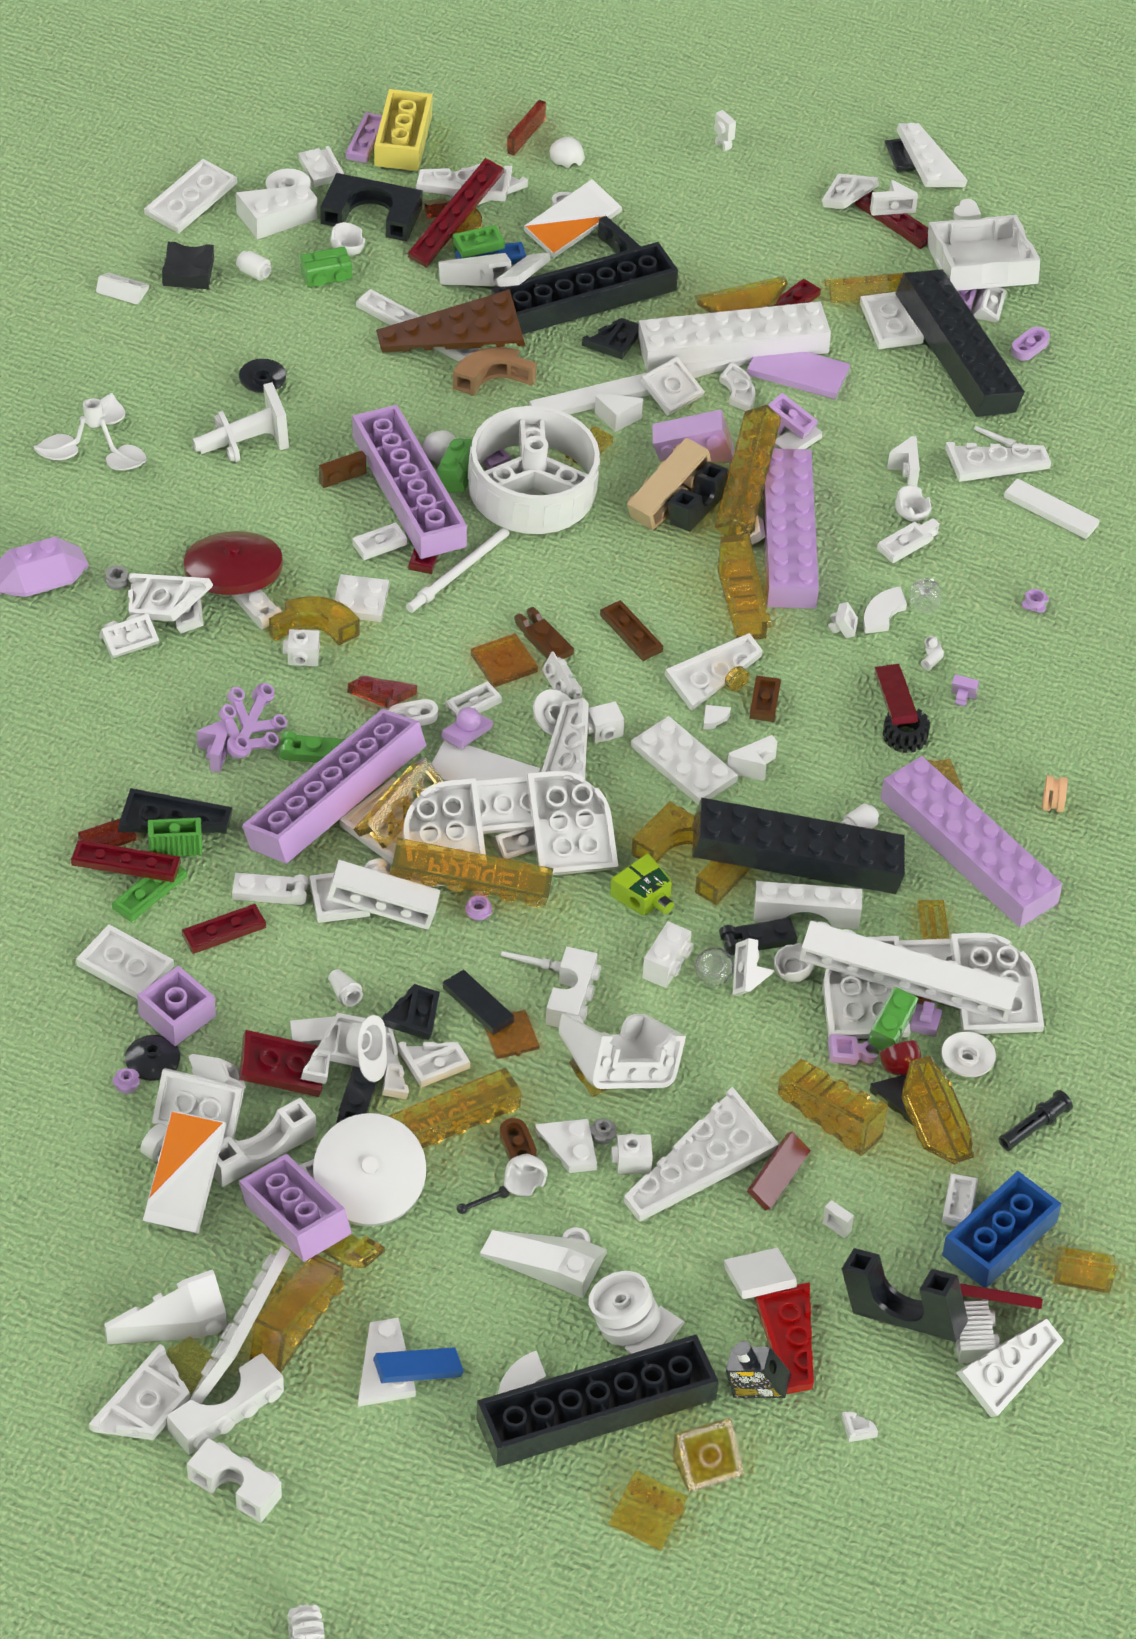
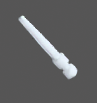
M978 426L974 427V430L1005 444L1008 448H1012L1013 444L1024 445L1020 442L1016 443L1011 438L1007 439Z
M501 952L503 957L541 966L542 969L550 970L551 968L555 972H560V961L552 962L551 959L547 958L539 959Z

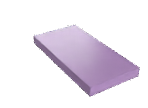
M809 352L755 356L747 368V374L836 399L850 370V364Z

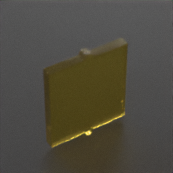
M189 1336L174 1348L170 1347L166 1355L171 1364H174L179 1378L181 1381H184L191 1395L203 1377L201 1371L208 1360H213V1358Z

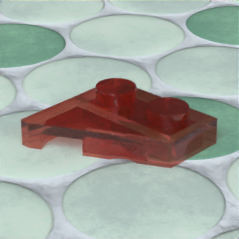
M360 676L358 679L348 683L347 693L389 708L416 695L418 685L370 676Z

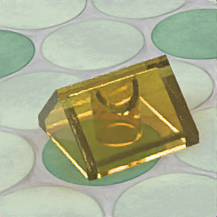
M1058 1246L1053 1284L1110 1294L1117 1267L1115 1256Z
M730 1417L675 1434L672 1457L689 1492L744 1475L734 1427Z

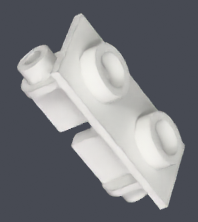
M551 652L542 669L554 690L561 691L568 697L580 698L582 696V687L575 678H571L573 674L567 666L566 660L560 657L557 658L555 653Z

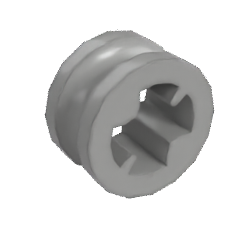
M116 565L106 570V584L110 589L120 590L128 585V572L124 567Z

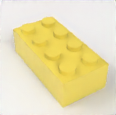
M389 89L374 145V166L419 171L432 118L433 94Z

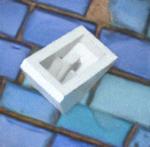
M596 393L595 414L614 432L642 418L643 398Z

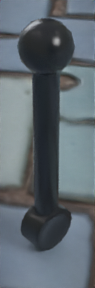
M501 1186L499 1191L468 1204L460 1203L457 1206V1212L465 1214L468 1209L497 1197L507 1198L510 1192L507 1191L505 1186Z

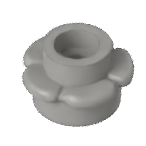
M597 1119L594 1125L590 1126L592 1138L598 1144H609L616 1137L617 1132L615 1130L617 1127L611 1120Z

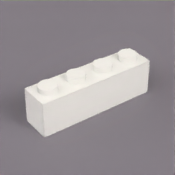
M338 860L327 900L429 930L435 915L440 890Z

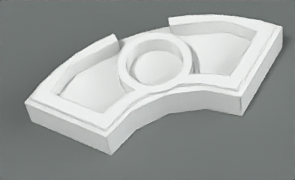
M730 363L720 375L719 382L725 385L731 392L729 405L750 413L755 402V387L751 382V377L742 368Z
M901 587L883 591L870 601L864 614L863 629L865 634L889 631L891 617L897 612L906 610L907 603Z
M537 1351L523 1356L509 1368L501 1381L498 1394L546 1380V1374Z

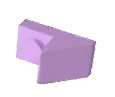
M783 393L767 406L772 421L780 419L777 428L779 436L787 429H790L803 439L817 426V419Z
M223 720L197 731V746L200 749L207 750L206 759L210 760V771L220 772L228 753L226 745L230 736Z

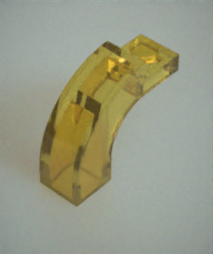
M319 596L299 597L286 601L285 611L269 618V634L274 641H277L289 635V629H318L327 633L339 646L360 636V619L350 608L336 600Z

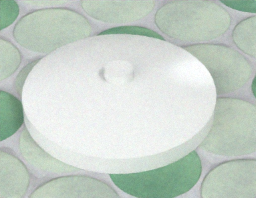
M359 1114L340 1121L322 1138L314 1157L313 1178L345 1208L349 1223L360 1226H379L397 1220L414 1206L424 1187L426 1160L418 1139L404 1124L381 1114Z

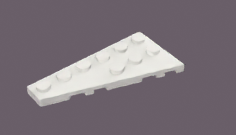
M731 1087L726 1092V1096L719 1103H715L703 1120H699L673 1146V1150L666 1157L663 1156L657 1162V1166L648 1175L645 1174L624 1196V1203L636 1219L641 1222L773 1154L779 1143L737 1091Z
M281 1246L275 1255L270 1253L261 1266L265 1271L261 1270L254 1279L252 1285L255 1288H251L243 1300L245 1305L240 1307L233 1318L235 1322L232 1324L229 1322L221 1334L220 1338L224 1339V1341H219L213 1349L211 1356L214 1358L213 1360L209 1359L201 1371L203 1377L189 1400L202 1404L235 1359L291 1253L285 1247Z

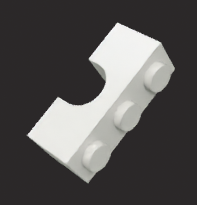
M566 946L560 965L559 983L572 988L559 989L553 987L546 1008V1025L559 1027L562 1014L578 1015L585 1022L588 1012V1006L585 1005L587 1001H592L595 988L592 983L593 980L598 981L601 971V965L597 964L598 953Z
M208 1438L187 1463L188 1480L211 1494L222 1483H238L241 1487L236 1492V1509L260 1523L282 1497L281 1481L275 1474L269 1471L264 1472L246 1457L237 1456L223 1443H216Z

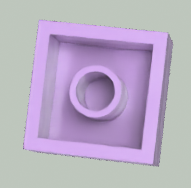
M180 966L175 967L137 995L139 1016L174 1046L216 1017L215 996Z

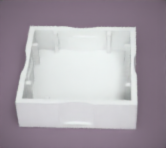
M1017 215L985 217L974 220L929 222L927 246L938 269L944 270L957 291L1038 284L1040 258L1032 243L1026 238L1025 230Z

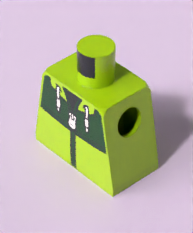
M648 853L611 878L610 896L640 915H647L655 908L666 915L674 907V902L670 899L671 879Z

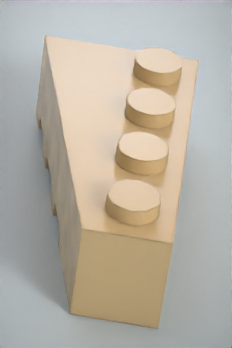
M687 437L681 444L676 445L672 454L659 464L655 473L648 477L638 492L629 498L627 507L630 518L651 530H654L669 517L668 502L681 488L693 492L696 483L695 474L708 461L711 462L709 450Z

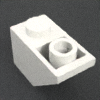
M197 1054L189 1056L193 1075L246 1088L244 1081L239 1080L240 1070L238 1066L220 1058Z

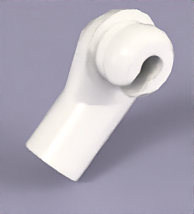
M929 636L924 641L927 657L921 661V666L927 671H930L944 656L941 643L938 642L935 636Z

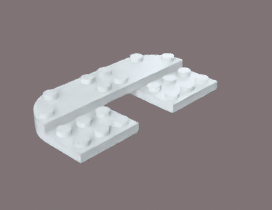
M567 771L528 773L525 777L476 781V778L443 781L422 791L412 805H410L404 820L402 840L406 849L407 862L413 863L411 851L424 853V863H427L426 855L431 854L441 856L440 864H443L444 857H446L454 865L464 866L471 862L487 867L483 834L534 829L540 876L618 869L612 816L606 798L598 788L587 782L584 777ZM453 859L465 862L462 864L455 863ZM408 876V881L428 887L452 885Z
M989 933L951 934L950 939L900 941L899 936L875 937L884 943L894 946L902 945L911 951L929 953L941 960H952L968 968H979L988 974L998 977L1006 976L1012 979V981L1019 982L1007 1022L959 1008L962 1032H974L977 1034L1043 1032L1044 1021L1036 970L1028 955L1024 951L1020 952L1012 946L1010 940ZM826 968L822 984V996H824L828 1038L830 1034L855 1036L857 1039L869 1038L871 1029L893 988ZM908 1023V1025H907V1027H906V1029H905V1031H904V1033H903V1035H902L901 1037H909V1035H910V1024H909V1023Z

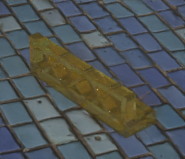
M907 272L825 279L824 282L825 286L829 287L830 303L860 300L861 296L896 292L903 273Z
M426 758L412 763L354 827L353 830L359 837L370 833L382 849H384L403 830L407 811L410 805H412V803H409L410 790L417 791L419 796L422 791L428 788L424 787L423 776L426 773L435 782L434 784L444 781ZM395 807H403L402 820H395ZM381 823L388 824L389 835L386 838L377 829Z

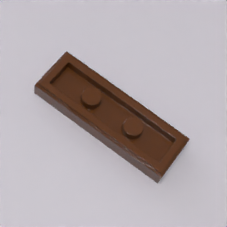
M621 600L600 609V616L642 661L663 652V645Z

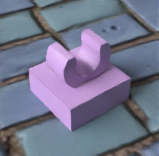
M955 674L951 693L957 694L955 704L965 707L968 697L976 699L979 680Z
M924 1001V1005L917 1004L910 1023V1031L936 1037L942 1010L934 1008L935 1003Z

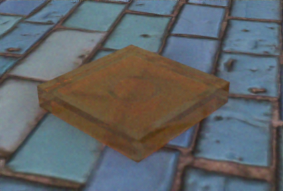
M516 633L471 648L472 658L494 688L538 672V665Z

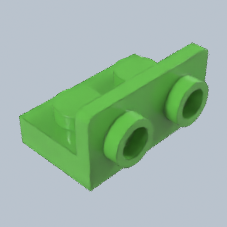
M496 225L453 234L452 250L454 254L458 250L462 258L505 249V241Z

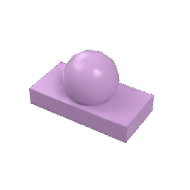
M462 708L456 716V722L442 730L441 738L462 749L492 729L493 721L481 715L475 708Z

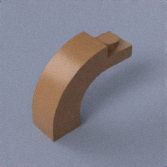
M493 347L478 350L463 358L454 369L453 389L475 395L484 382L493 378H509L533 386L536 381L537 363L520 358L519 350L512 348Z

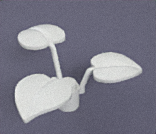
M112 393L101 400L91 398L83 402L84 416L80 417V425L75 439L66 434H56L33 446L34 450L44 458L51 460L69 459L78 453L76 445L80 442L84 424L86 423L91 428L102 426L110 450L113 452L106 457V463L110 468L114 470H130L141 466L147 461L145 453L136 446L123 445L118 449L114 447L106 424L111 425L121 421L125 417V409Z

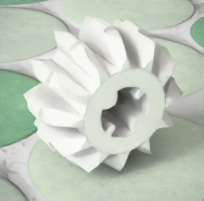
M299 1605L289 1610V1639H324L322 1614L317 1605Z

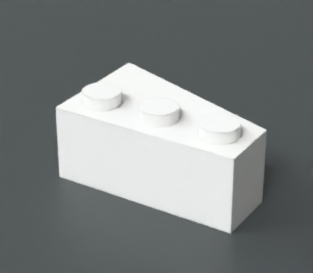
M307 185L236 192V212L258 240L318 219L317 197Z

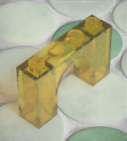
M669 801L633 837L631 855L640 859L648 853L657 863L670 849L679 845H693L694 815L687 812L683 807ZM711 861L696 876L695 893L717 905L751 868Z

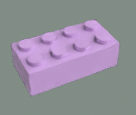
M287 1154L239 1180L246 1206L303 1262L352 1234L345 1208Z

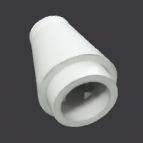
M336 969L329 974L328 980L338 1001L342 1005L352 1007L361 1001L363 992L360 984L340 969Z

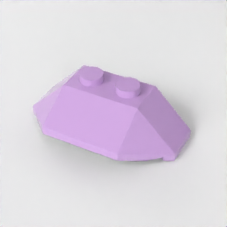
M51 537L10 549L0 558V595L4 593L11 596L27 597L72 584L89 567L88 562L79 546L58 537Z

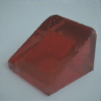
M445 198L423 201L427 218L437 217L449 202Z

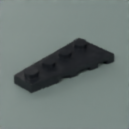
M130 788L118 825V832L148 833V820L201 817L202 833H227L232 816V807Z

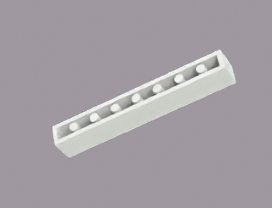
M810 921L799 958L800 961L887 987H898L917 996L1004 1022L1008 1020L1019 982L1012 981V979L1006 976L998 977L988 974L979 968L972 969L952 960L945 961L935 958L929 953H918L908 950L902 945L894 946L884 943L875 937L868 938L858 935L851 930L837 929L825 922Z

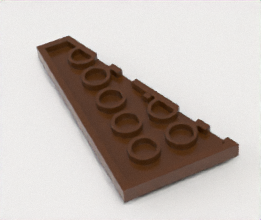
M510 290L376 330L382 353L406 352L412 348H424L425 351L433 350L434 347H445L446 350L482 348L484 345L496 344V347H505V344L517 343V346H526Z

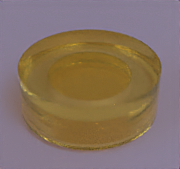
M736 666L726 675L725 685L731 691H737L747 683L750 674L743 666Z

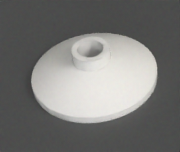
M296 169L277 170L266 179L267 189L307 185L310 188L311 186L309 176Z
M554 689L541 692L533 704V713L538 725L552 736L562 703L571 700L563 692Z
M959 1032L951 1035L945 1040L941 1050L942 1060L946 1067L955 1074L964 1077H978L986 1074L992 1069L996 1060V1052L992 1043L984 1036L974 1032Z

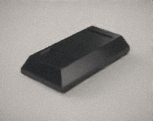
M885 140L897 173L914 171L916 168L902 140Z

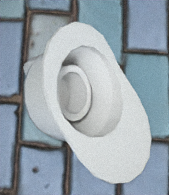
M376 1015L367 1017L363 1022L352 1023L346 1040L348 1052L359 1062L363 1076L372 1082L382 1078L387 1065L386 1029L383 1020Z

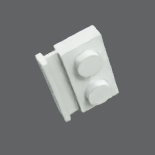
M326 146L324 150L317 148L298 153L299 162L309 176L313 187L332 183L336 173L344 174L329 146Z

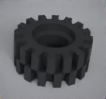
M918 709V722L892 725L889 713H887L883 727L884 741H888L887 745L890 748L894 745L895 751H899L902 748L903 753H907L908 749L911 750V753L916 752V747L921 750L923 745L927 743L930 730V720H927L928 716L926 713L922 715V710ZM899 727H910L915 731L905 732L900 730Z

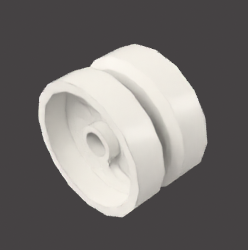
M614 1272L602 1278L589 1294L588 1305L603 1338L611 1344L620 1346L636 1344L650 1336L660 1322V1310L645 1277L637 1272Z

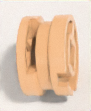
M1053 775L1046 776L1043 811L1056 809V812H1064L1068 777L1061 776L1060 779H1056Z

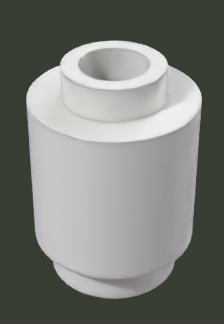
M242 251L239 254L236 266L241 272L259 281L267 278L271 273L270 260L252 251Z
M863 803L845 815L840 823L872 829L879 823V814L875 807Z

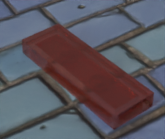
M539 99L507 136V154L515 156L546 119L545 101Z

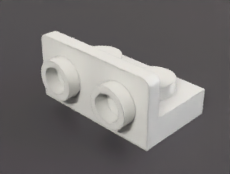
M134 614L126 619L127 621L121 623L113 621L103 626L99 638L101 641L104 640L111 659L159 643L149 614L142 616Z

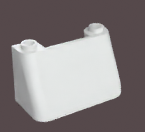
M562 1014L559 1024L560 1037L586 1080L596 1088H665L670 1086L676 1079L686 1036L646 1014H633L627 1017L622 1025L620 1034L600 1033L585 1025L582 1018L575 1014Z

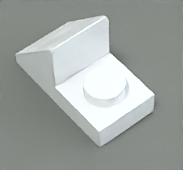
M891 180L889 191L872 192L871 215L916 213L918 194L906 186Z
M911 436L889 453L887 468L889 470H902L903 477H907V486L915 487L918 484L920 468L916 436Z
M771 735L728 754L727 766L739 776L764 781L766 764L776 759L777 740Z
M746 939L736 943L733 996L750 992L774 972L772 969L757 967L759 960L758 940Z

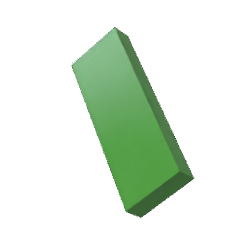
M180 866L175 882L143 877L112 902V909L130 922H133L187 877V871Z

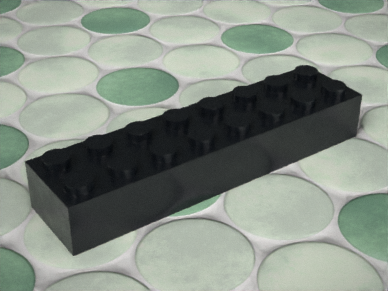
M655 242L530 277L520 285L491 288V295L510 290L523 335L677 291L678 269L660 243Z
M944 270L903 273L895 293L923 334L930 348L975 416L1016 413L1025 391Z
M701 797L694 816L692 857L896 894L905 876V835Z
M697 1334L477 1400L476 1420L497 1468L714 1401L717 1397L718 1379Z

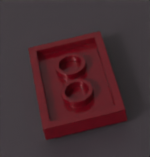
M245 1030L242 1040L239 1080L319 1097L322 1092V1083L301 1079L303 1069L318 1046Z

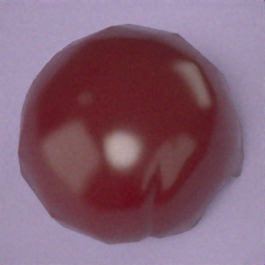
M915 1040L897 1043L882 1050L879 1054L883 1069L892 1075L911 1073L921 1062V1051Z

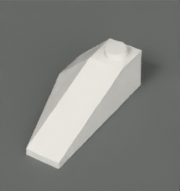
M492 1230L480 1252V1256L584 1298L607 1254V1249L576 1238Z
M213 1269L184 1279L177 1283L178 1289L166 1296L159 1293L152 1297L154 1301L144 1308L134 1307L105 1323L107 1344L194 1339L207 1335H216L224 1330L227 1326L226 1311Z

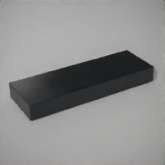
M464 969L443 982V989L493 1035L514 1023V1015Z

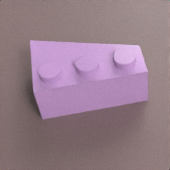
M722 409L652 424L653 446L660 461L666 460L672 454L675 446L681 444L687 437L709 450L711 462H734V444Z

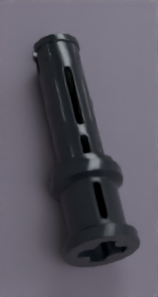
M1056 1090L1052 1098L1045 1103L1040 1102L1036 1105L1035 1112L1020 1121L1005 1134L999 1136L1000 1145L1006 1151H1010L1043 1125H1052L1056 1122V1118L1063 1112L1068 1113L1073 1109L1071 1099L1064 1091Z

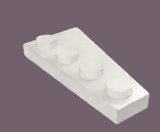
M504 166L503 175L483 199L506 201L512 175V166ZM470 167L461 168V170L451 172L449 168L420 169L416 189L423 190L426 193L453 196L474 171H471Z
M748 633L666 669L665 677L692 711L762 656L763 650L751 634Z
M584 698L564 701L562 703L542 772L567 771L585 778L589 703Z

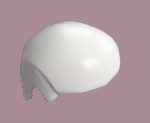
M573 137L558 139L551 145L549 150L551 161L556 165H563L566 168H569L573 163L580 166L585 159L580 141Z
M343 222L333 227L330 241L333 248L345 246L348 255L353 256L360 254L364 247L365 238H362V229L352 223Z
M435 431L426 436L422 449L429 460L440 464L450 442L456 439V437L449 431Z
M910 485L904 486L897 493L895 509L902 518L918 522L926 519L931 513L930 497L924 498L921 488Z
M802 943L786 945L779 949L774 957L775 972L785 981L800 982L808 978L814 969V964L799 960L803 946Z
M522 1154L516 1156L506 1165L504 1186L507 1191L517 1196H531L537 1186H544L547 1177V1167L540 1158L533 1155Z

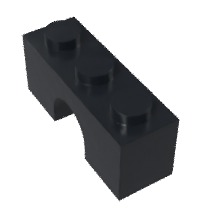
M708 461L695 474L696 483L693 492L681 488L668 502L670 524L691 532L730 492L728 468Z

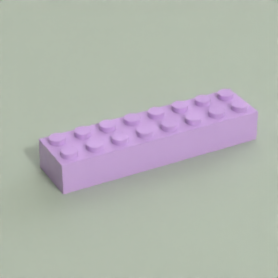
M398 405L353 415V439L359 450L365 453L368 466L419 557L423 559L467 547V525Z
M772 448L762 487L763 520L766 535L764 544L767 607L816 609L819 583L811 449Z
M385 709L380 710L242 825L250 850L286 864L294 859L297 854L426 747L419 721Z
M923 756L883 779L881 800L1019 928L1058 904L1062 882Z

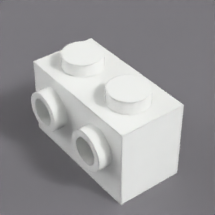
M667 921L644 957L642 978L667 988L672 978L678 975L684 959L688 958L692 952V931Z

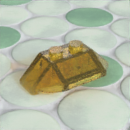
M785 276L695 295L694 298L697 305L710 313L772 307L788 283Z
M931 1055L911 1061L901 1098L923 1149L954 1165L974 1158L971 1129L950 1080L941 1068L934 1063Z

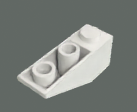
M506 253L439 261L440 285H498L497 278L511 268V260Z

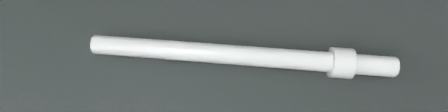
M503 527L431 586L420 590L417 593V597L406 605L407 610L413 613L421 605L432 601L436 593L509 536V530Z

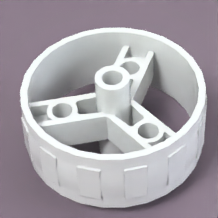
M521 406L496 413L477 429L472 439L468 467L470 497L476 508L487 519L511 531L526 534H545L568 528L580 521L588 513L594 502L600 465V452L597 441L582 422L556 409L542 406ZM519 445L520 457L483 471L480 464L487 457L501 449ZM548 447L574 459L583 468L584 472L547 457Z

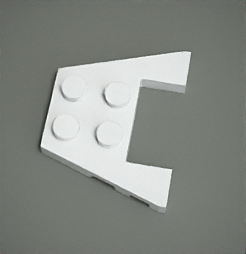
M337 1013L324 1034L321 1043L315 1049L310 1061L303 1069L301 1079L325 1084L330 1061L360 1067L359 1062L348 1052L346 1040L351 1024L363 1022L366 1018ZM385 1027L387 1065L382 1095L406 1100L409 1089L408 1085H405L403 1066L399 1063L398 1048L393 1029Z

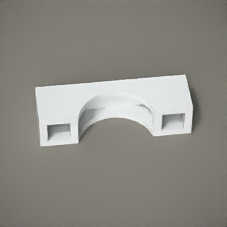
M756 881L753 921L755 922L784 919L794 913L811 912L826 918L834 928L859 930L862 911V889Z
M300 1097L278 1109L269 1125L257 1135L240 1141L234 1140L230 1136L223 1139L213 1177L221 1187H224L315 1137L316 1115Z
M263 1353L239 1368L240 1386L236 1394L228 1401L217 1405H203L189 1400L167 1415L168 1432L188 1455L199 1450L208 1438L213 1440L220 1434L228 1433L235 1424L244 1418L252 1417L259 1408L268 1402L276 1401L284 1392L283 1375Z

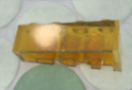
M750 533L721 536L717 571L736 639L748 633L751 634L754 640L765 639L767 628L771 627L770 614L766 613L765 610L766 602L761 591Z
M800 1059L780 1077L778 1095H780L782 1100L792 1104L806 1118L812 1119L820 1125L827 1134L833 1135L840 1140L847 1149L863 1156L883 1137L888 1104L879 1101L877 1104L869 1100V1094L863 1091L856 1093L850 1090L848 1083L841 1079L838 1081L831 1080L827 1072L803 1059Z
M319 1255L310 1258L255 1320L249 1361L263 1353L275 1368L282 1373L330 1302L341 1293L344 1286V1281L342 1280L344 1268Z

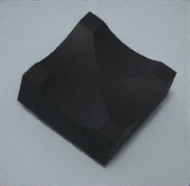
M168 241L166 259L162 269L163 286L209 289L214 263V245L205 244L199 247H189L177 242Z

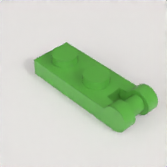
M285 731L282 733L281 743L283 745L279 749V757L289 761L318 763L345 739L296 735L292 731Z

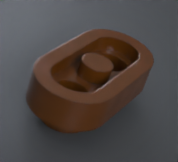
M509 1118L503 1121L500 1125V1140L509 1161L522 1154H530L537 1157V1148L526 1123L518 1118Z

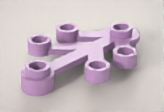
M261 683L252 691L254 703L249 714H247L242 702L245 693L240 687H233L227 694V698L232 705L225 704L219 710V717L224 721L230 736L227 740L226 749L233 758H244L250 754L252 749H273L279 743V738L274 732H267L263 738L249 739L251 733L271 730L281 732L287 726L286 718L280 714L275 715L271 720L257 721L263 707L268 705L274 698V688L268 683ZM236 714L242 727L240 732L233 719Z

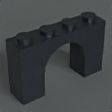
M336 173L320 206L321 224L334 227L338 223L345 222L349 213L355 207L363 204H377L389 210L386 218V238L407 242L423 207V190Z
M853 1248L841 1268L853 1314L957 1342L968 1323L958 1275L931 1269L919 1289L922 1300H916L903 1295L888 1282L879 1254Z

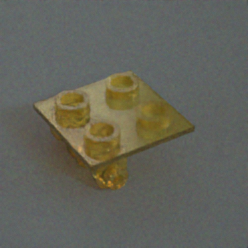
M635 1470L608 1524L662 1551L678 1516L682 1517L686 1510L684 1504L688 1496Z

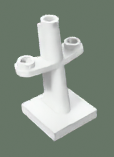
M273 382L263 384L266 409L230 424L223 410L217 412V415L213 416L216 430L192 438L195 452L203 454L229 445L226 448L229 461L236 463L240 461L236 442L264 433L272 434L275 437L280 450L288 449L286 413Z

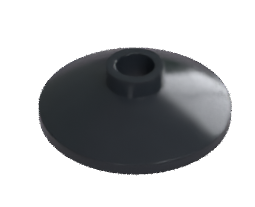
M255 359L242 366L239 372V380L246 389L257 393H264L263 384L273 382L275 389H279L286 381V371L280 363L274 360Z
M147 1035L138 1038L128 1047L125 1062L128 1069H134L139 1073L138 1078L156 1081L161 1080L164 1068L171 1070L178 1068L180 1051L177 1045L174 1046L161 1035Z

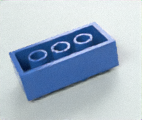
M1017 1171L945 1237L942 1256L980 1286L987 1288L1057 1223L1062 1203L1021 1172Z

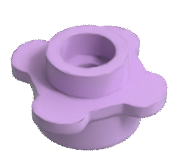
M1039 589L1027 591L1022 607L1026 610L1037 611L1038 613L1045 612V603L1049 601V597Z

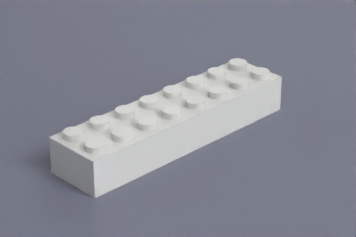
M820 301L639 320L638 343L646 371L650 372L675 357H678L685 364L751 357L752 360L755 356L797 352L829 353L831 331Z

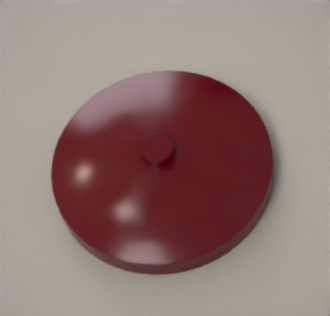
M244 531L222 532L207 536L194 543L187 550L183 561L186 577L209 578L213 586L207 592L221 595H238L260 590L274 582L283 568L282 552L274 541L263 535Z

